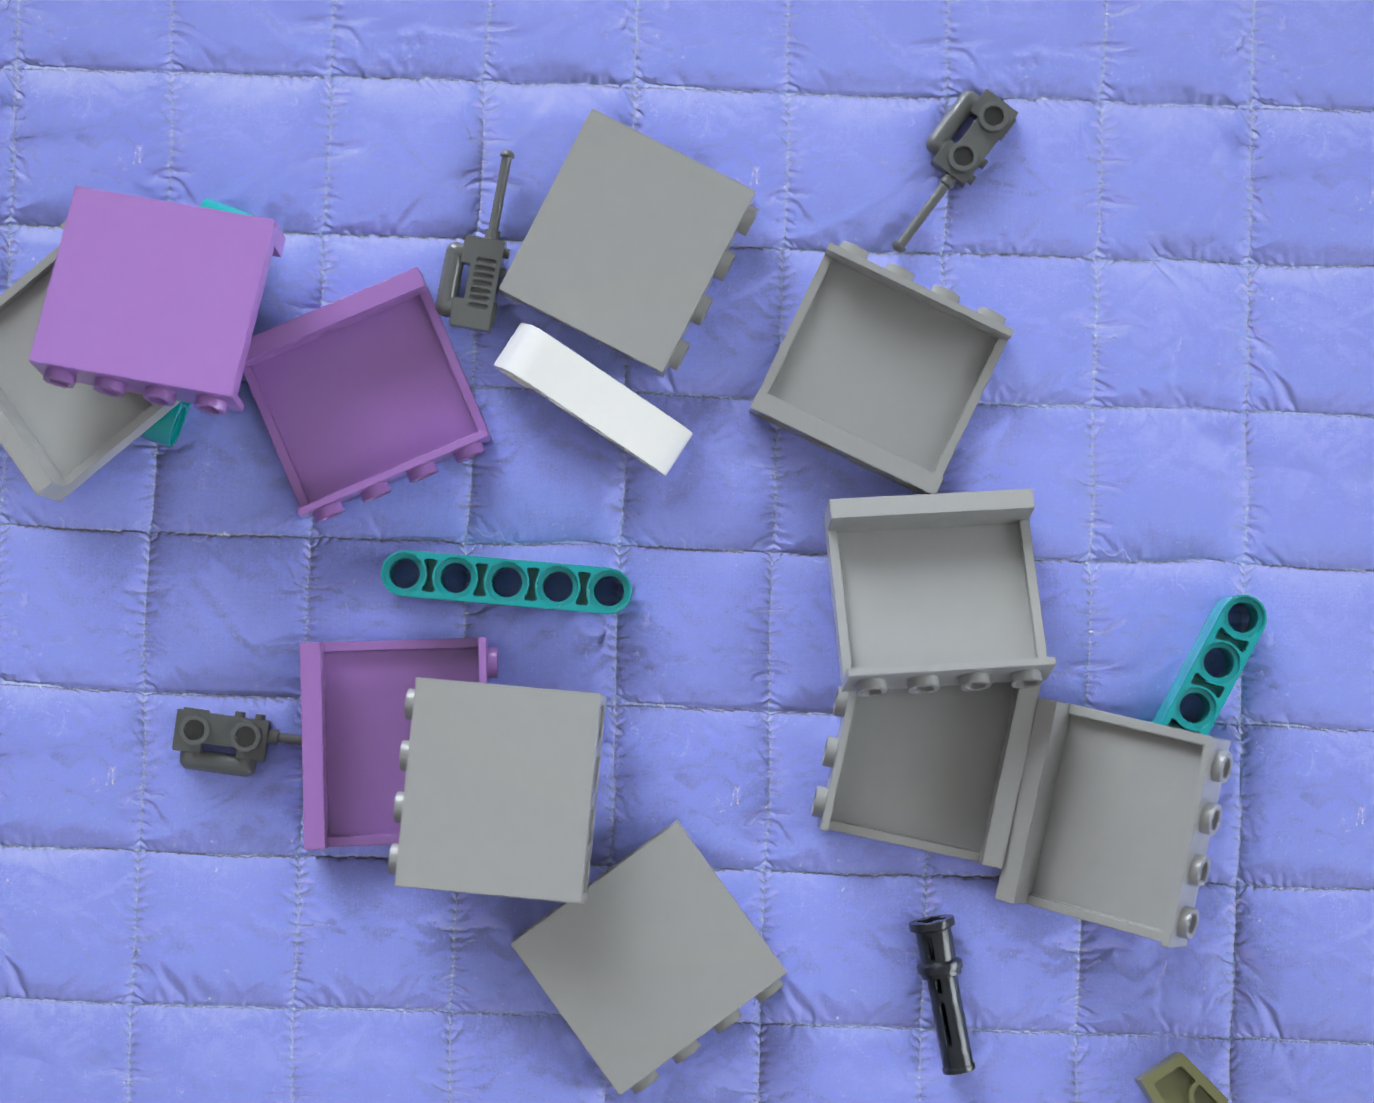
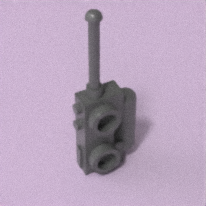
M988 89L981 96L972 90L962 92L927 138L926 148L935 156L931 165L944 175L939 180L940 185L897 241H893L892 246L896 252L902 253L906 250L905 246L948 189L952 190L955 184L963 188L966 183L969 185L973 183L976 179L973 173L978 167L983 169L988 163L985 159L998 140H1002L1017 119L1015 118L1019 112ZM969 116L975 121L961 140L954 143L952 138Z
M505 149L500 153L502 159L489 228L485 230L484 238L465 234L464 243L452 242L446 248L435 307L439 315L450 317L449 325L451 327L491 333V328L494 327L501 278L504 279L507 269L503 268L504 259H509L510 249H507L505 241L499 240L501 232L498 231L511 160L515 158L514 153L509 149ZM463 266H470L464 298H460L458 293Z
M184 707V709H177L172 750L181 751L180 764L186 769L248 777L255 772L257 761H266L268 744L286 743L302 746V735L280 733V730L270 729L271 720H265L266 715L256 714L255 718L245 717L246 712L235 711V716L210 713V710ZM203 745L233 747L237 751L236 755L203 751Z

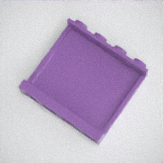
M75 186L28 361L43 375L45 382L62 388H74L75 382L93 385L95 391L112 397H124L125 391L144 394L143 398L145 400L163 406H174L177 400L194 403V407L197 410L213 415H224L226 409L243 412L244 403L239 398L238 391L272 256H282L286 238L274 219Z
M418 267L252 336L243 373L300 506L297 508V511L301 517L307 519L314 516L316 523L333 518L345 511L342 505L345 502L361 496L363 503L378 499L392 491L389 486L390 483L407 476L410 483L425 479L438 472L437 463L454 456L457 463L470 460L484 453L483 444L492 440L442 319L436 311L434 300L423 274Z
M487 637L299 643L304 850L326 849L327 847L399 844L401 823L394 822V803L397 792H404L406 771H400L399 755L402 741L410 740L411 720L405 719L407 691L409 688L415 689L416 677L488 684L489 678H498L497 647L488 648Z

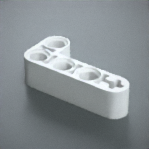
M520 323L493 365L512 380L529 390L539 393L663 476L667 475L693 435L685 426L533 325Z

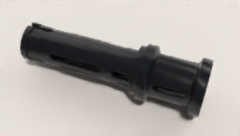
M946 914L909 922L910 932L916 933L921 960V963L917 965L918 975H921V979L927 980L943 1064V1074L958 1075L973 1071L976 1067L972 1058L966 1017L957 977L962 972L963 962L962 958L956 957L951 927L955 925L954 915Z

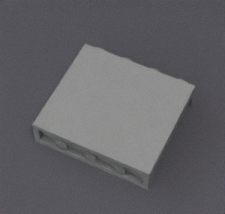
M592 108L507 271L499 291L503 297L519 305L523 303L655 370L656 375L663 378L668 367L676 371L678 370L690 346V343L684 341L683 338L691 322L700 326L712 304L713 298L707 296L706 293L713 279L716 277L722 281L724 280L736 256V253L729 250L737 233L744 236L747 235L758 214L759 209L752 205L755 198V190Z
M66 220L60 225L63 230ZM58 246L0 295V443L36 495L61 502L181 401L176 400L174 406H163L145 400L143 398L144 394L125 391L124 397H112L95 391L93 385L75 382L74 388H62L51 385L43 380V375L28 360L59 249Z
M842 241L840 246H837L830 242L770 369L751 404L749 412L916 493L937 494L944 479V472L1007 341L1012 337L1014 330L1005 326L1004 324L1007 319L993 310L979 307L977 312L959 304L961 297L947 288L933 285L932 289L929 290L913 282L915 275L901 266L887 263L886 267L883 268L867 260L869 253L855 244Z
M1033 489L829 499L823 519L842 692L856 691L859 697H877L886 694L888 689L908 688V692L911 694H928L938 691L940 689L939 686L960 685L962 691H980L989 688L991 683L1011 682V686L1014 688H1031L1042 684V680L1048 678L1056 666V657H1047L1029 518L1035 509Z
M416 677L415 689L409 688L405 699V719L411 720L410 740L402 741L399 755L400 771H406L404 792H397L394 803V822L401 823L399 844L393 843L391 845L388 860V872L391 875H395L394 886L580 904L587 903L607 697L601 693Z
M1011 682L991 683L989 688L980 691H962L960 685L939 686L940 689L938 691L928 694H911L908 692V688L888 689L886 694L877 697H859L856 691L842 692L841 686H838L832 714L833 716L841 717L837 737H827L822 759V766L830 767L826 787L817 786L811 816L820 817L818 822L820 830H833L971 860L982 865L1002 869L1041 684L1031 688H1014L1011 686Z
M1038 698L995 899L1011 904L1032 905L1160 941L1161 946L1185 947L1187 940L1194 936L1198 926L1199 911L1195 908L1198 889L1204 886L1210 871V858L1206 856L1210 835L1216 833L1221 821L1222 809L1217 802L1221 784L1227 782L1232 770L1233 756L1229 752L1231 741L1058 700Z
M678 819L590 882L587 903H561L516 936L510 943L619 1096L630 1088L634 1094L644 1090L660 1076L655 1069L670 1058H673L677 1064L689 1057L701 1046L697 1040L700 1036L713 1027L717 1033L730 1027L742 1016L739 1010L741 1006L754 997L760 1003L772 996L784 985L780 978L787 973L783 963L775 956L691 840L690 835Z

